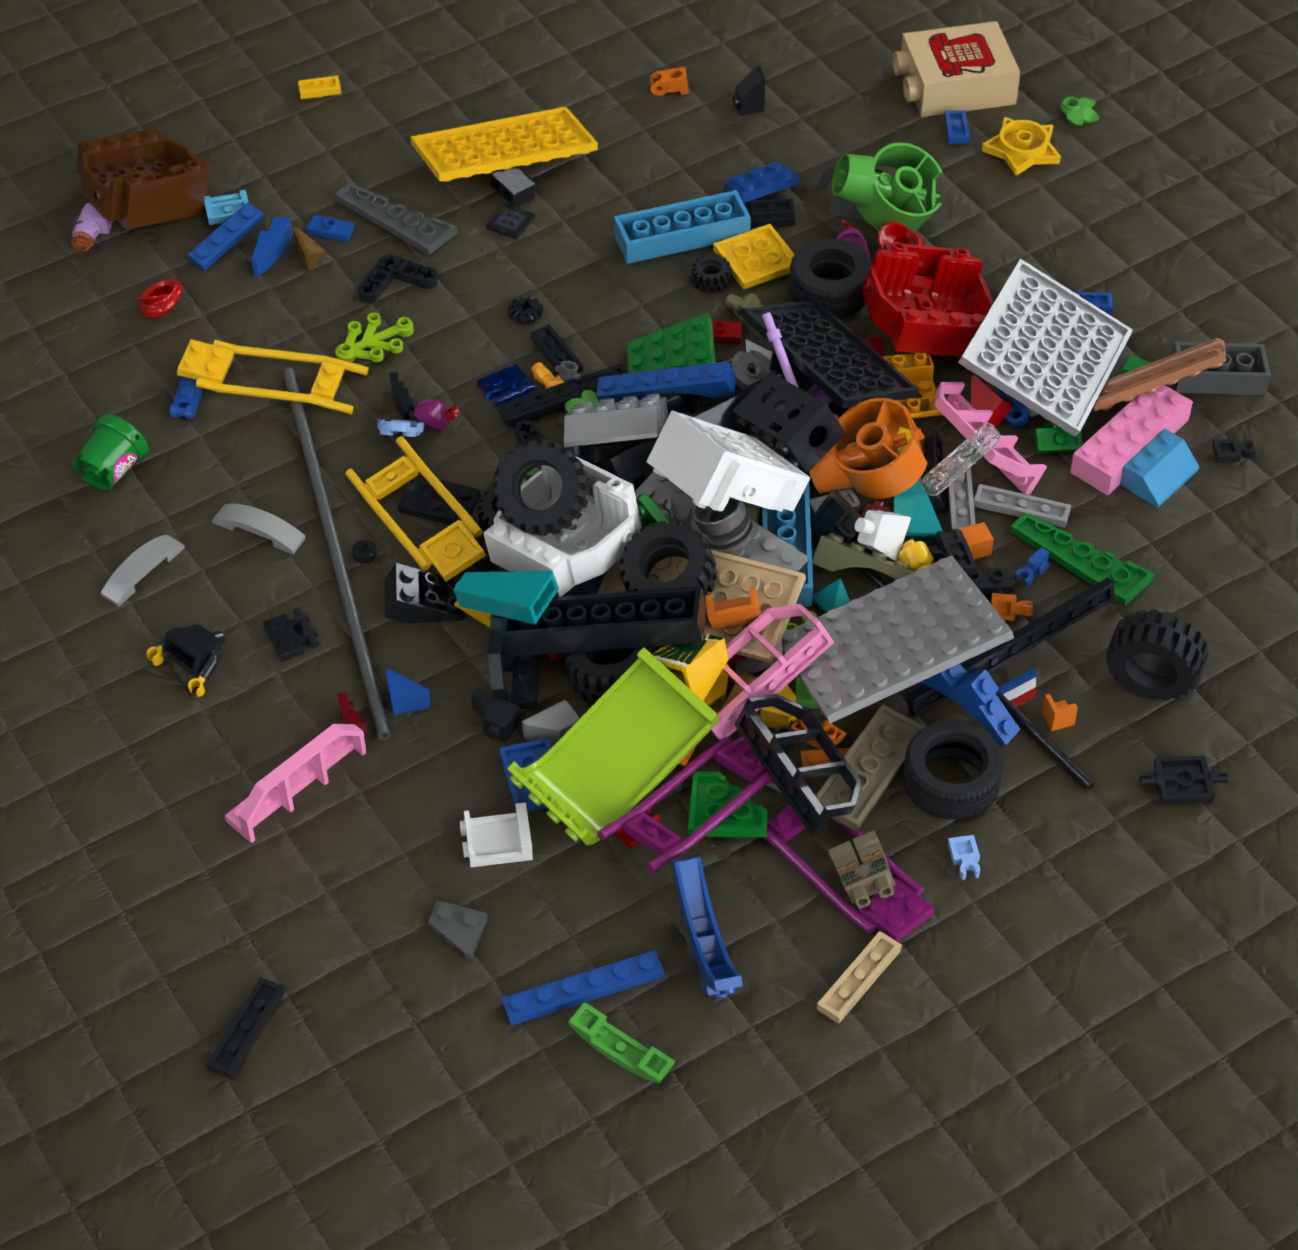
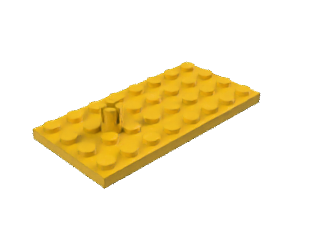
M567 107L411 136V145L436 178L443 182L460 177L468 178L480 173L488 174L500 169L508 170L520 165L528 166L540 161L548 162L551 159L568 158L576 154H588L591 151L598 150V142Z

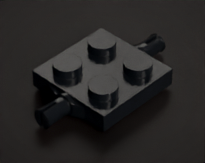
M1205 756L1154 757L1155 775L1139 776L1140 786H1156L1159 791L1161 805L1213 803V783H1228V773H1212L1207 766Z

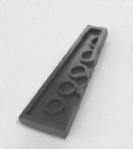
M348 183L335 193L336 201L428 256L457 234V227L437 218L429 219L420 211L412 212L407 210L403 204L390 203L388 198L376 195L351 183Z

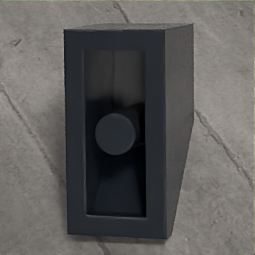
M760 66L755 67L735 87V96L732 97L733 106L738 109L741 116L764 112L766 79Z

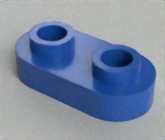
M1002 390L996 391L1013 406L1003 419L1013 427L1025 425L1029 420V412L1026 406Z

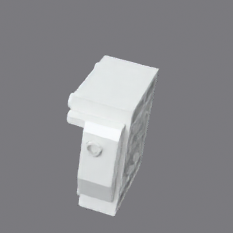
M671 411L646 461L654 467L653 472L666 477L693 498L692 502L695 505L704 509L706 506H709L719 512L724 510L730 497L771 510L782 512L783 509L794 511L810 480L808 475L758 438L675 411Z
M578 457L576 458L584 465L583 469L588 474L589 480H587V485L590 486V494H586L588 503L586 508L582 507L580 511L582 516L579 520L575 518L570 528H563L561 533L554 535L551 533L547 534V536L530 534L506 521L502 516L503 513L498 510L493 520L494 524L483 533L490 560L508 571H552L559 587L555 594L556 597H562L577 584L604 574L619 561L621 553L625 552L624 546L628 541L632 542V536L642 528L633 484ZM542 465V470L521 486L522 500L530 509L545 510L551 507L561 494V476L550 466Z

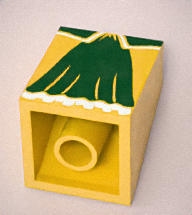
M704 633L703 643L664 645L652 654L702 701L706 698L729 660L724 638Z

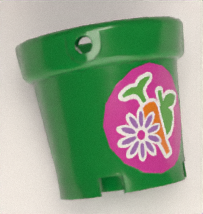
M102 414L95 420L92 433L74 458L72 465L77 473L80 469L85 473L82 479L93 487L103 491L108 487L111 490L135 463L140 462L148 454L149 447L141 433L131 424L117 416Z

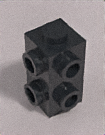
M1008 568L977 569L976 575H968L990 603L992 593L1010 594V592L1014 591V579L1009 577Z

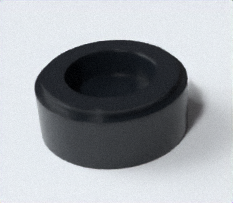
M361 540L355 543L352 548L353 558L359 563H370L377 556L376 545L369 540Z

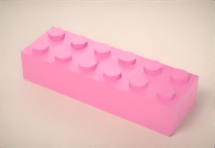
M1166 385L1158 387L1152 393L1137 395L1073 454L1070 473L1108 496L1120 485L1123 466L1164 428L1175 434L1189 421L1193 401Z

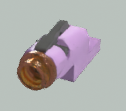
M86 203L80 215L73 218L71 232L73 247L81 252L87 251L92 247L99 233L109 234L113 221L103 218L91 203Z

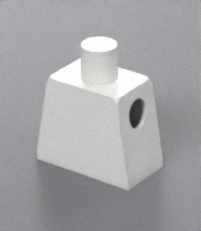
M868 510L864 518H859L855 522V530L860 532L857 539L858 543L872 552L877 551L887 555L888 559L898 560L911 517L893 512Z

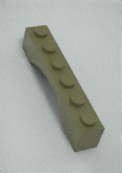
M830 533V536H821L812 559L813 564L832 572L852 567L871 568L883 572L896 580L915 572L908 569L909 565L899 560H895V562L886 559L887 555L877 551H873L872 554L865 551V546L856 542L848 544L843 541L844 537L834 533Z

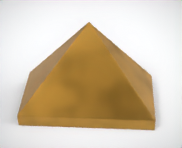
M298 227L293 228L295 245L307 271H312L326 251Z

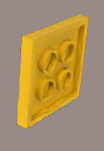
M771 224L713 243V250L716 254L720 255V259L725 257L726 261L730 262L731 274L743 290L789 274L791 260L795 255Z

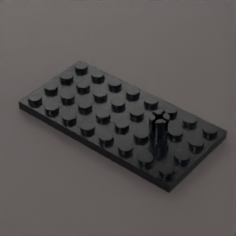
M817 299L743 309L742 317L767 340L766 333L768 331L762 315L768 312L771 313L776 329H779L782 335L780 339L788 360L834 400L839 407L848 409L860 402L874 398L905 400L906 398L917 397L918 387Z

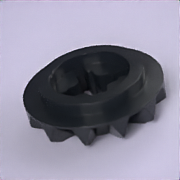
M521 296L519 300L513 299L512 304L508 305V315L517 323L530 324L542 317L543 304L539 303L538 299L532 300L530 296L528 298Z

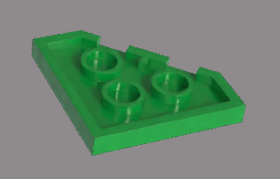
M720 772L693 773L688 836L742 791L739 787H733L728 783L726 777ZM749 798L704 837H767L768 811L761 805L757 806Z

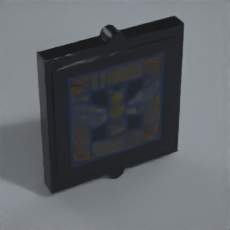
M504 203L486 225V229L497 232L501 236L505 235L517 240L533 221L535 214L522 210L521 207L517 208Z

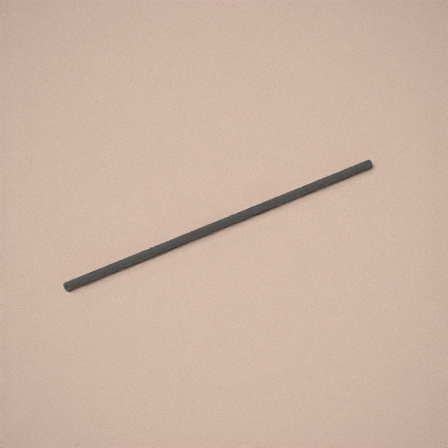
M292 368L284 369L283 376L287 391L300 393L294 370ZM290 401L378 739L385 740L390 737V732L303 403Z

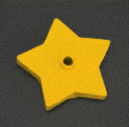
M1005 117L1000 134L982 143V151L1004 159L1014 175H1019L1034 164H1059L1061 159L1060 154L1050 143L1053 125H1040L1029 120L1014 121Z

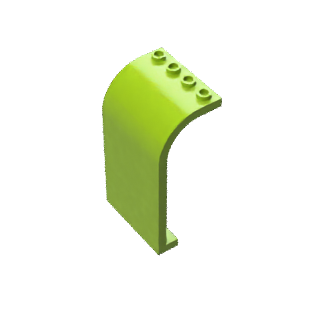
M644 647L637 654L638 659L545 755L525 768H520L515 761L507 768L512 775L509 779L519 789L524 786L530 792L528 797L538 807L543 804L549 810L546 814L556 824L561 821L567 827L565 832L575 842L580 839L585 845H592L600 841L597 832L636 808L720 721L716 712Z

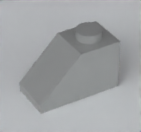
M564 700L522 721L523 737L529 741L549 738L550 744L555 745L580 718L568 702Z

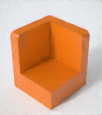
M984 522L959 529L963 532L974 559L992 555L994 538Z
M1050 694L1044 695L1041 713L1051 731L1075 725L1078 710L1076 703L1068 705L1066 700L1055 703Z

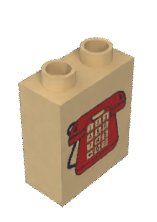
M997 21L903 33L901 51L893 53V68L896 76L904 75L903 91L907 102L915 101L921 117L942 115L945 111H971L1016 105L1020 70Z

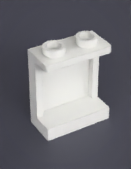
M526 803L515 804L516 813L470 818L469 810L464 811L465 820L460 821L461 836H467V842H462L464 858L469 857L470 867L533 860Z

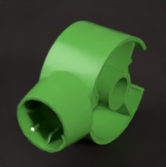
M893 143L883 147L875 156L843 154L835 167L832 192L835 196L856 204L862 217L878 231L886 223L892 221L899 222L908 229L917 231L942 204L938 202L935 205V202L940 198V194H936V179L943 172L935 159L923 149L908 143ZM888 166L898 170L893 175H889L888 173H876L875 167ZM927 195L926 210H925V208H924V206H923V204H922L921 201H924V200H925V196Z

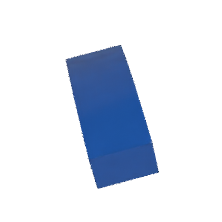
M273 217L270 230L260 231L252 257L254 276H260L268 270L286 250L293 235L291 218Z

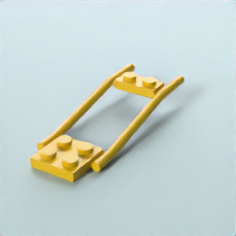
M191 339L177 368V375L197 380L196 387L218 393L309 403L352 415L354 406L333 401L344 375V370L367 376L369 367L324 355L238 346L215 340L214 344L211 345ZM234 354L322 364L311 394L222 384Z
M400 436L396 439V443L406 454V457L402 456L365 480V484L353 469H348L345 475L419 567L427 571L433 565L447 582L486 556L482 547L474 539V537H479L483 531L425 465L405 438ZM420 472L459 516L461 521L457 520L419 545L420 548L418 549L377 499L381 500L418 476Z

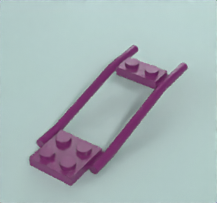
M743 736L731 743L728 738L724 737L704 750L636 808L597 832V836L600 840H604L624 828V832L660 855L646 864L647 871L653 873L669 863L670 860H674L693 847L753 794L773 780ZM714 756L715 761L751 784L684 841H681L680 836L645 813Z
M810 788L811 791H812V792L814 793V795L816 796L818 793L815 792L812 788ZM791 806L787 807L768 822L767 837L762 838L775 847L843 914L867 934H872L875 928H877L882 933L899 942L934 914V907L920 897L925 888L907 875L886 854L885 857L891 873L896 878L894 879L896 885L893 886L894 895L881 898L878 892L870 898L871 903L868 906L859 908L856 911L786 844V842L806 828ZM834 820L853 839L864 835L859 829L855 831Z

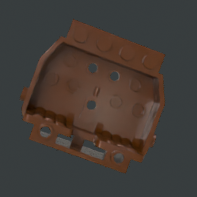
M156 128L79 142L77 172L81 176L82 193L103 218L109 221L118 220L126 230L203 214L204 199L207 196L210 178V163L207 160L199 161L188 147L169 137H163Z

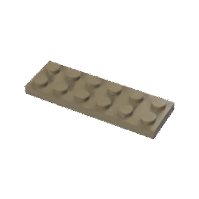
M882 704L844 756L862 782L856 806L851 814L831 818L857 831L904 764L907 747L911 739L925 727ZM840 773L832 774L816 795V798L823 808L825 806L847 803L851 789Z

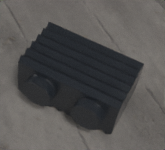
M518 166L508 170L500 169L489 173L490 186L512 206L523 205L535 198L534 181L526 177Z

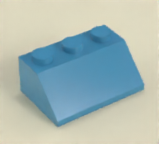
M1164 428L1123 466L1120 485L1159 508L1199 470V465L1184 439Z

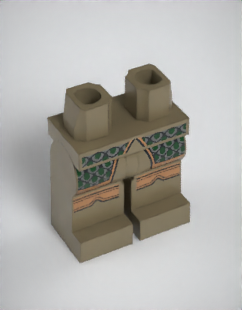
M875 830L853 839L863 863L861 865L850 841L828 850L851 902L855 903L860 909L868 906L871 903L869 896L878 892L881 898L894 895L893 886L896 885Z

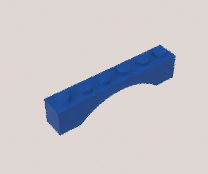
M725 361L604 376L598 378L596 397L599 401L614 398V402H619L628 396H637V400L643 399L648 394L689 393L710 398L728 397L735 395L736 375L729 363Z

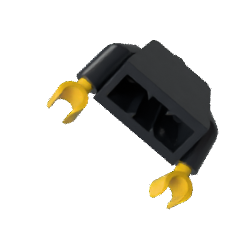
M199 624L175 627L165 633V637L159 642L160 645L158 647H150L147 650V657L149 661L152 660L154 666H159L164 661L162 655L164 653L191 675H199L198 678L189 681L188 688L190 693H192L194 688L199 687L196 695L201 697L205 693L203 683L205 680L210 679L222 657L221 647L225 642V638L222 632L215 631L211 633Z

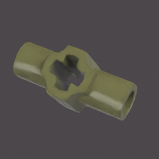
M749 293L743 298L729 294L725 301V307L734 310V314L743 322H746L742 317L743 309L764 306L761 305V300L757 298V295Z

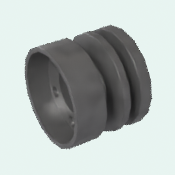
M730 497L722 512L715 511L709 506H706L705 509L697 505L694 506L692 511L693 518L703 538L708 542L710 549L728 554L741 549L752 539L754 526L749 514L746 512L743 501Z

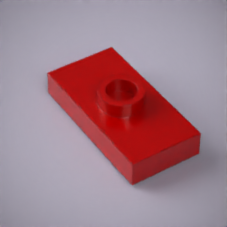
M712 321L714 342L741 343L742 322Z

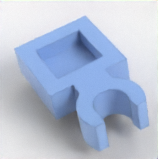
M974 835L948 838V848L953 866L961 865L959 871L960 878L962 880L966 879L967 870L973 871L975 878H979L980 866L977 862H979L980 854Z

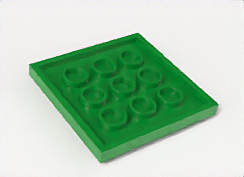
M705 313L628 342V373L715 363L712 318L710 315Z

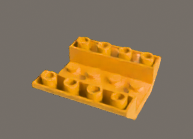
M911 353L883 357L919 388L917 397L896 400L906 406L912 419L944 416L934 406L936 387L933 382L934 364L930 354Z

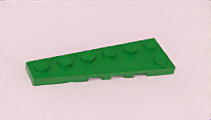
M1028 513L1022 515L1011 525V533L1037 550L1043 547L1049 551V558L1092 586L1108 577L1114 582L1115 601L1124 607L1153 581V572L1130 561L1124 563L1114 558L1115 554L1108 551L1103 553L1093 548L1094 545L1087 541L1080 542L1073 539L1072 534L1057 529L1055 526Z

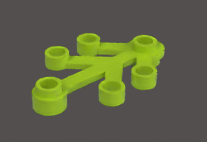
M370 313L367 316L368 326L363 339L355 343L357 336L362 332L361 324L357 321L350 322L348 324L347 339L345 343L336 347L335 355L338 359L347 362H353L356 358L381 362L384 359L383 350L391 351L395 354L403 351L402 340L392 339L390 342H384L383 340L396 334L400 337L411 336L414 333L413 322L408 317H401L395 326L375 334L377 327L381 324V318L378 313ZM365 348H372L370 351L363 350Z

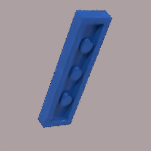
M247 202L188 254V259L205 271L264 219V214Z

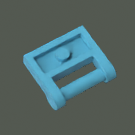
M239 190V193L216 197L205 196L204 204L209 225L224 223L248 202L246 190Z

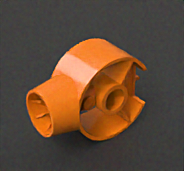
M888 398L869 399L851 407L838 419L846 434L809 471L811 479L820 494L833 490L838 491L852 488L854 492L866 498L884 499L893 497L913 486L924 473L928 463L922 453L920 440L925 437L921 429L917 428L905 405ZM900 427L911 431L912 438H910L909 442H907L905 432L897 435ZM907 445L903 452L900 454L898 447ZM869 465H870V467L872 468V470H867V471H859V470H858V469L867 467V466H869Z

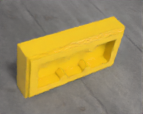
M338 76L298 81L301 99L341 94Z

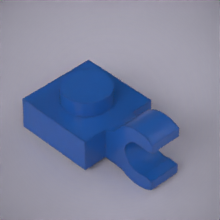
M1041 547L1027 559L1026 565L1015 572L1014 580L1018 581L1020 578H1025L1024 587H1030L1033 579L1038 575L1044 574L1049 566V551Z

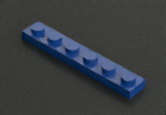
M654 950L501 998L502 1005L509 1024L512 1026L664 978V970Z

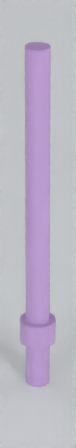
M770 312L763 314L762 318L768 331L766 333L767 338L773 344L785 379L798 387L780 339L782 338L780 330L776 329Z

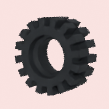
M704 254L702 259L697 257L696 261L692 263V284H694L695 288L699 287L701 292L704 289L706 293H709L710 290H713V293H717V289L720 292L723 291L724 287L727 288L731 281L730 262L726 261L725 257L720 259L718 254L716 257H713V254H709V257H706V254Z

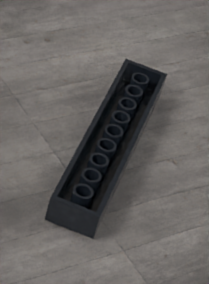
M796 366L791 367L798 387L807 392L808 389L799 368ZM782 370L774 373L786 380ZM763 379L735 392L734 396L725 397L688 416L731 430H741L742 428L736 423L737 417L732 410ZM658 437L640 439L594 462L595 466L634 484L636 483L635 480L646 478L653 473L654 467L646 461Z

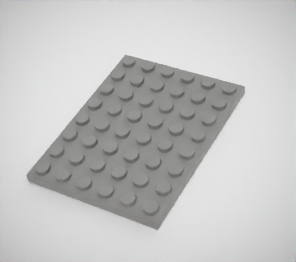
M1020 259L958 363L988 383L996 386L1007 395L1015 398L1026 407L1037 412L1045 419L1056 424L1065 432L1076 437L1081 431L1133 330Z
M951 555L817 617L834 641V644L798 676L830 724L1013 639L1014 636L1011 628ZM809 620L793 629L784 631L782 636L783 654L789 651L790 648L815 627Z

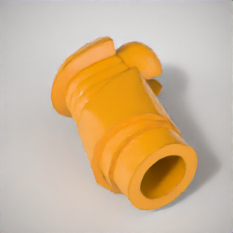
M536 363L531 369L534 379L544 385L545 389L565 383V380L560 378L559 375L554 377L543 363Z

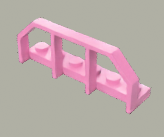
M941 382L936 390L934 406L989 463L997 466L1023 494L1030 495L1047 467L1044 464L1030 465L1013 448L1018 437L1016 435L1001 436L988 423L993 412L991 410H976L960 394L965 386L963 382ZM944 394H949L947 400L944 398Z
M801 604L768 608L726 645L730 659L751 639L755 638L777 661L749 686L732 669L725 665L723 671L743 691L718 713L720 721L711 731L719 741L724 737L728 738L737 730L734 724L749 697L777 694L834 644L822 623ZM804 616L815 627L784 655L759 634L774 619Z
M332 724L256 783L249 797L225 815L226 822L250 843H253L255 841L253 828L281 806L291 813L294 810L292 797L315 779H318L324 785L328 784L327 770L353 749L362 756L366 754L364 732L355 724Z

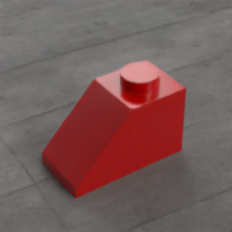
M975 374L971 377V405L976 410H991L993 414L988 423L996 428L1013 406L984 380Z

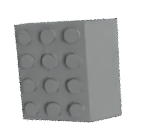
M656 393L648 394L646 398L638 400L637 396H628L619 402H614V398L600 400V403L592 404L591 401L578 402V405H575L565 415L564 447L656 438L660 435L669 417L666 396L660 397V394Z

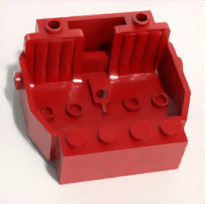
M885 242L883 249L876 251L873 264L863 283L862 295L872 322L891 338L896 352L962 357L994 303L989 288L986 286L983 277L980 276L983 266L981 259L971 257L969 250L964 248L954 249L909 245L900 242Z

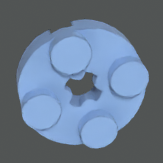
M379 419L377 429L380 430L381 435L398 434L399 431L403 432V436L416 437L420 436V432L424 431V422L417 423V421L408 420L385 421V419Z

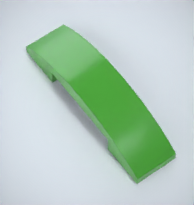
M584 1002L569 1020L568 1024L588 1044L614 1063L637 1076L660 1083L675 1064V1060L653 1046L650 1050L606 1022V1015Z

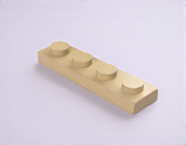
M879 931L817 1003V1010L839 1024L900 953L902 945Z

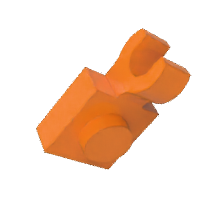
M992 593L991 605L1003 620L1014 621L1015 614L1032 616L1033 612L1032 601L1016 602V595Z

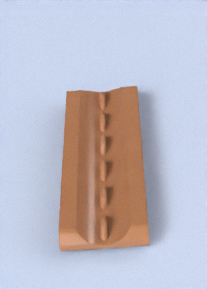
M1214 338L1108 379L1094 404V410L1110 409L1118 402L1131 401L1139 394L1152 393L1160 386L1173 385L1179 379L1186 376L1194 377L1201 373L1202 370L1221 366L1223 362H1226L1224 340Z

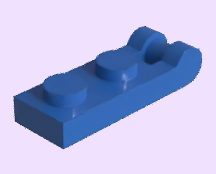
M181 377L174 402L170 406L171 418L183 416L186 419L194 420L203 392V388L196 387L197 380Z

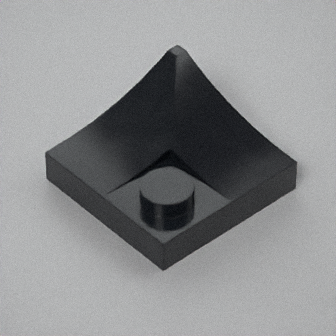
M833 490L811 519V529L819 540L821 536H830V533H834L844 537V542L851 544L860 533L855 530V522L863 517L836 490Z

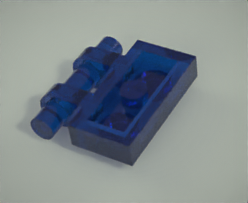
M517 364L477 380L478 388L488 400L492 399L495 407L510 402L519 396L525 397L529 395V392L536 389L533 381L528 383V377Z

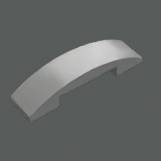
M224 504L212 519L213 524L231 531L235 527H239L272 540L273 547L293 555L306 539L302 532L281 518L247 505Z
M167 534L145 543L116 569L103 587L101 596L119 607L135 593V584L162 560L169 563L185 548L184 545Z

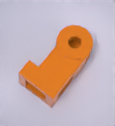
M685 67L657 71L650 76V89L656 96L681 91V95L689 94Z

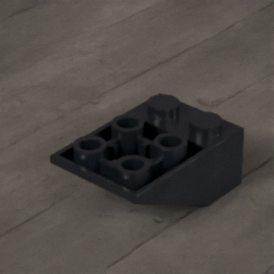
M396 563L384 580L385 618L404 623L463 620L464 611L454 605L457 598L453 589L460 580L451 578L446 582L441 575Z

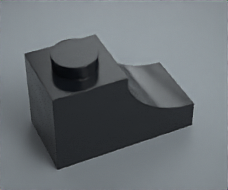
M476 688L471 694L472 710L483 717L484 734L491 739H498L506 743L521 722L520 706Z

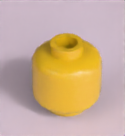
M909 540L905 542L898 555L899 561L907 563L909 565L908 569L915 572L917 569L930 566L934 561L933 555L923 541L915 542L914 540Z

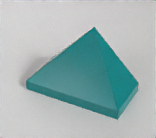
M840 578L814 594L812 602L824 613H827L832 609L849 603L850 599Z

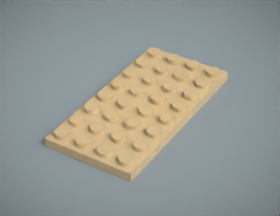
M711 549L716 562L717 579L714 581L713 591L707 592V594L711 595L714 603L750 597V587H755L760 599L761 614L768 608L796 604L806 580L805 573ZM676 556L665 558L653 566L649 572L648 580L653 582L671 581L683 573L689 560ZM620 561L607 570L597 594L627 592L619 574ZM706 610L704 633L723 637L727 645L750 624L713 630ZM790 617L774 619L759 632L776 650ZM755 638L751 639L736 653L768 663H772L774 658Z

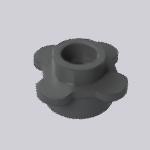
M562 361L560 365L555 367V371L560 374L559 377L563 380L580 379L581 375L577 373L578 365L574 362Z

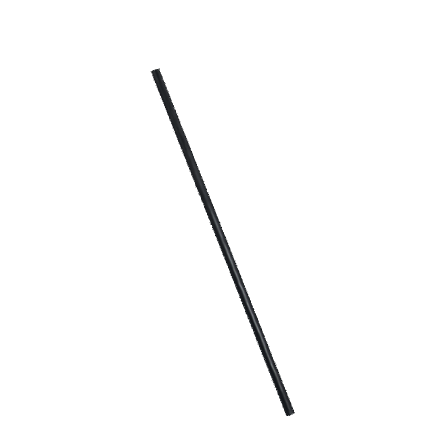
M857 567L878 588L888 585L873 569ZM999 690L995 693L1012 718L1087 790L1094 786L1095 782Z

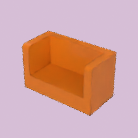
M750 587V597L716 603L713 602L711 595H705L707 617L713 630L751 624L761 615L760 599L755 587Z

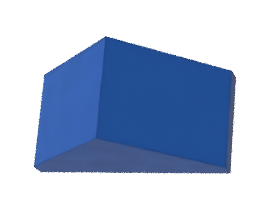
M390 669L386 671L393 715L427 709L431 706L429 689Z

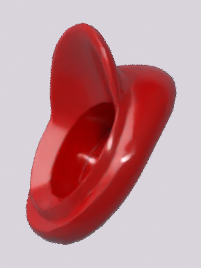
M892 221L886 223L878 233L880 249H883L885 242L926 246L924 239L918 233L908 229L899 222Z
M169 278L158 281L147 288L141 297L135 298L137 301H140L139 307L142 315L151 319L166 315L173 309L180 298L183 286L179 280Z

